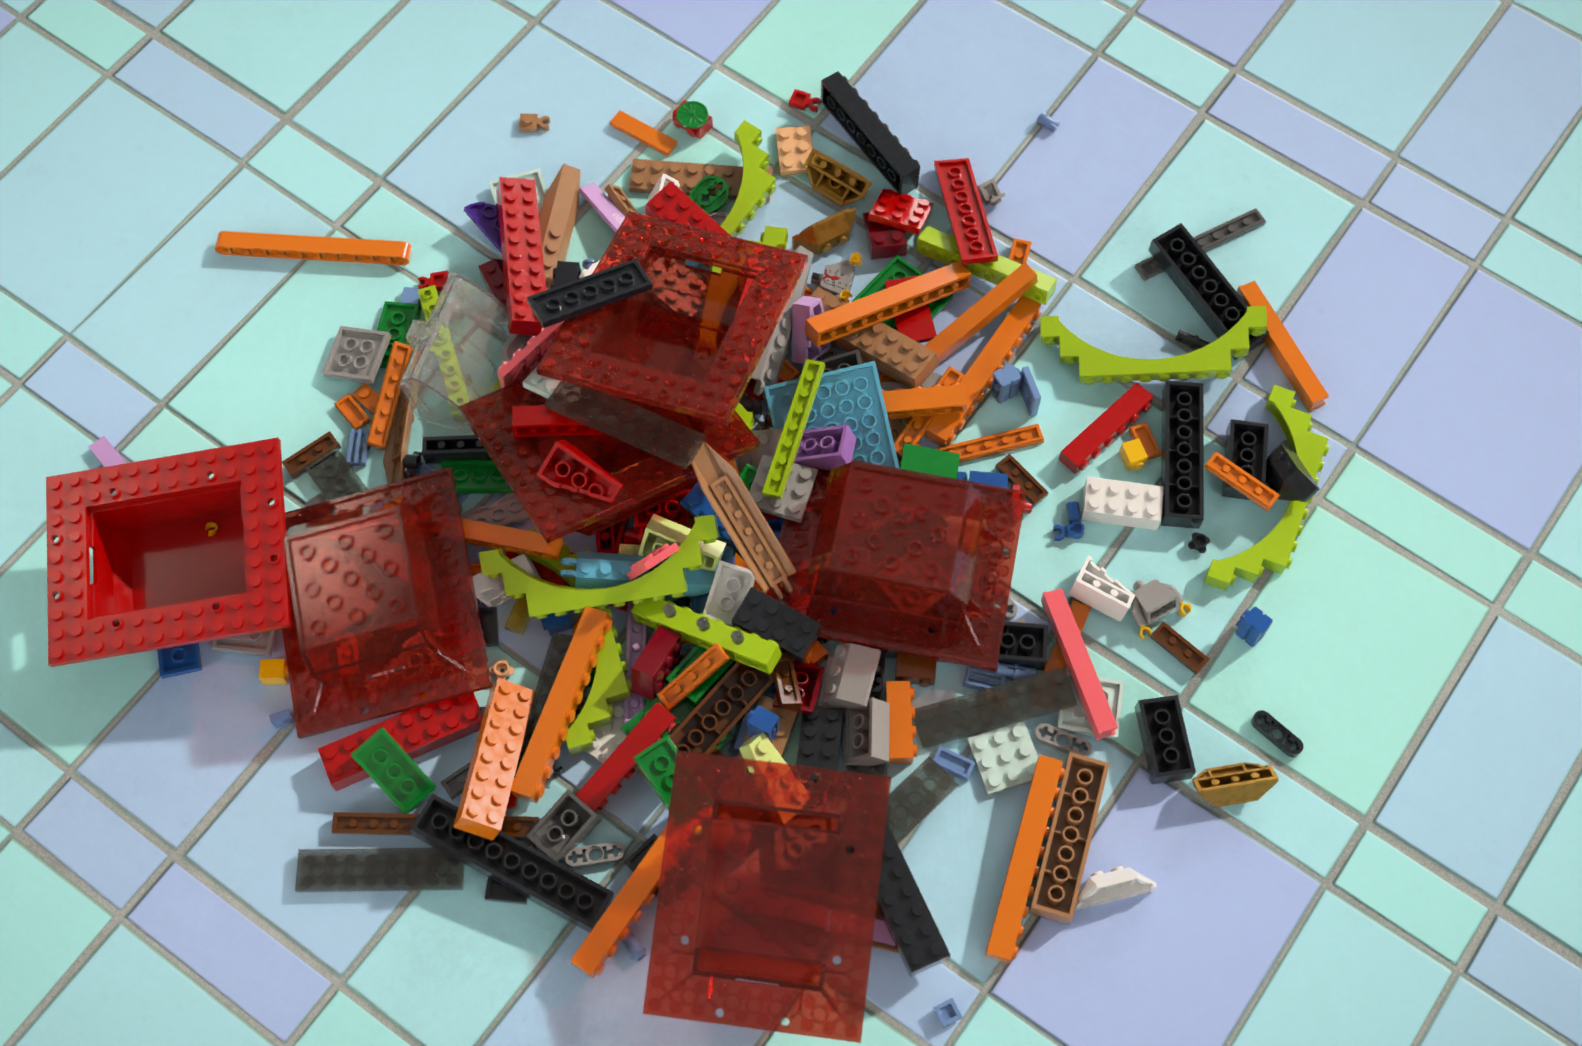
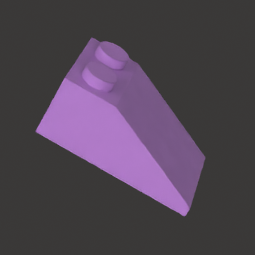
M847 424L804 430L794 463L829 471L850 469L856 437Z

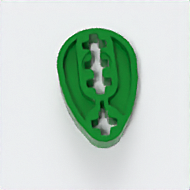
M706 176L694 186L688 197L707 214L719 211L726 205L729 199V189L722 178ZM716 184H722V190L718 189L715 192V197L711 195L708 203L706 201L702 202V196L708 197L709 190L714 191Z

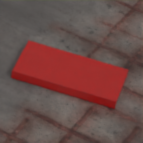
M920 275L885 281V289ZM928 304L893 317L896 330L918 343L929 342L937 335Z

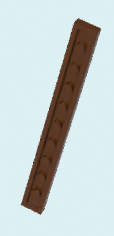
M333 812L332 833L413 836L410 829L419 814ZM504 816L501 831L513 838H527V834L539 822V817Z

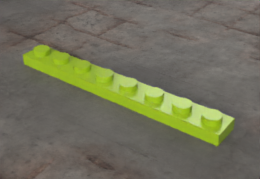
M809 359L805 361L762 491L765 497L782 500L825 369L824 362Z

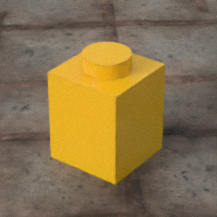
M1134 439L1121 444L1119 454L1127 471L1142 469L1146 464L1148 456L1140 439Z
M285 659L260 660L259 679L263 685L288 684V677H291V666L288 665Z

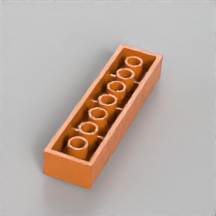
M499 677L491 687L454 828L492 841L501 831L536 691Z

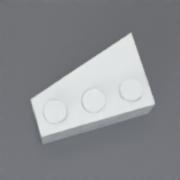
M525 554L511 559L512 562L528 573L541 578L532 560ZM479 573L467 579L476 598L488 607H497L512 597L506 596L502 573H500L501 577L489 579V575L482 576V573Z
M1088 555L1068 595L1121 622L1135 595L1117 579L1115 581L1106 574L1107 571L1103 567L1101 569L1092 562L1093 559Z

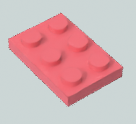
M676 542L670 546L668 543L664 544L630 566L631 571L627 573V576L630 580L634 579L680 548Z

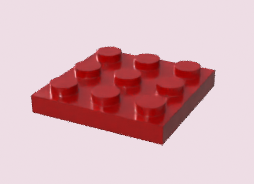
M883 188L869 213L868 220L919 235L933 209L934 203Z

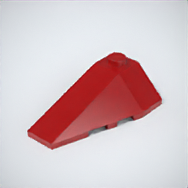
M566 440L555 442L537 473L538 477L554 487L582 493L611 503L614 502L623 487L618 480Z

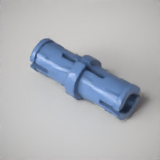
M996 662L994 674L1010 676L1012 679L1034 680L1036 669L1019 666V664L1011 665Z

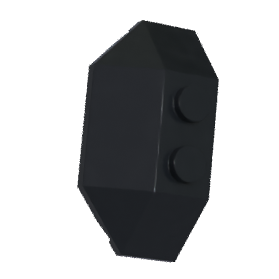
M1287 440L1281 442L1270 453L1266 465V483L1270 489L1280 495L1278 500L1307 502L1320 490Z

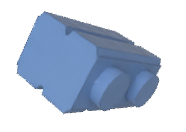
M1009 364L1003 369L1001 368L994 372L990 392L999 404L1007 401L1008 398L1011 399L1017 396L1022 373L1013 364Z

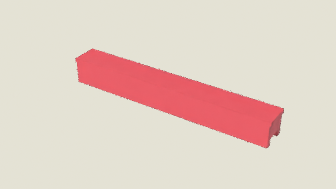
M1063 589L1043 592L1041 603L1096 741L1115 735L1114 730L1118 729L1117 723Z

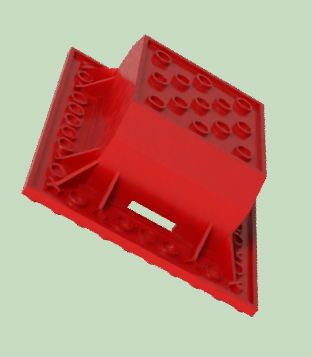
M278 437L46 477L48 665L50 667L292 627L281 440ZM209 522L216 523L218 526L217 532L213 536H208V532L214 530V527L205 530L206 524ZM89 547L93 549V584H90ZM278 557V559L275 562H273V558Z

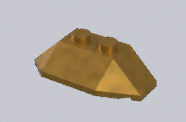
M814 148L805 162L812 189L841 206L864 199L872 184L864 176Z
M853 207L839 211L810 225L798 235L796 234L792 237V248L796 250L801 245L815 255L829 252L838 245H844L850 239L856 219V209Z
M1243 762L1205 769L1192 779V783L1199 796L1217 807L1258 801L1278 782L1279 778L1271 765L1263 766Z

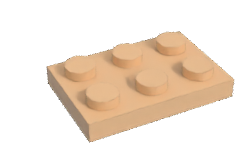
M810 126L775 128L780 176L808 174L805 162L813 149Z

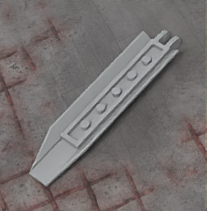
M801 245L797 247L776 276L746 375L747 378L755 379L756 381L754 394L759 396L763 392L762 398L765 400L767 398L764 387L778 384L792 336L793 303L804 296L814 253Z

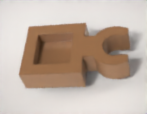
M520 114L519 131L537 132V128L548 131L549 124L544 123H550V117L542 116L538 118V114Z

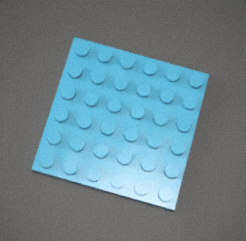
M875 361L825 372L822 375L805 430L847 424L856 437V443L850 469L837 471L818 469V475L811 493L900 472ZM799 379L764 387L773 429L784 428Z

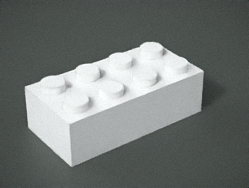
M1087 477L1083 492L1082 521L1158 530L1162 517L1164 486Z

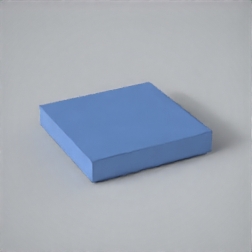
M1026 366L1021 370L1022 378L1020 379L1019 390L1028 413L1032 417L1038 413L1041 395L1029 366Z

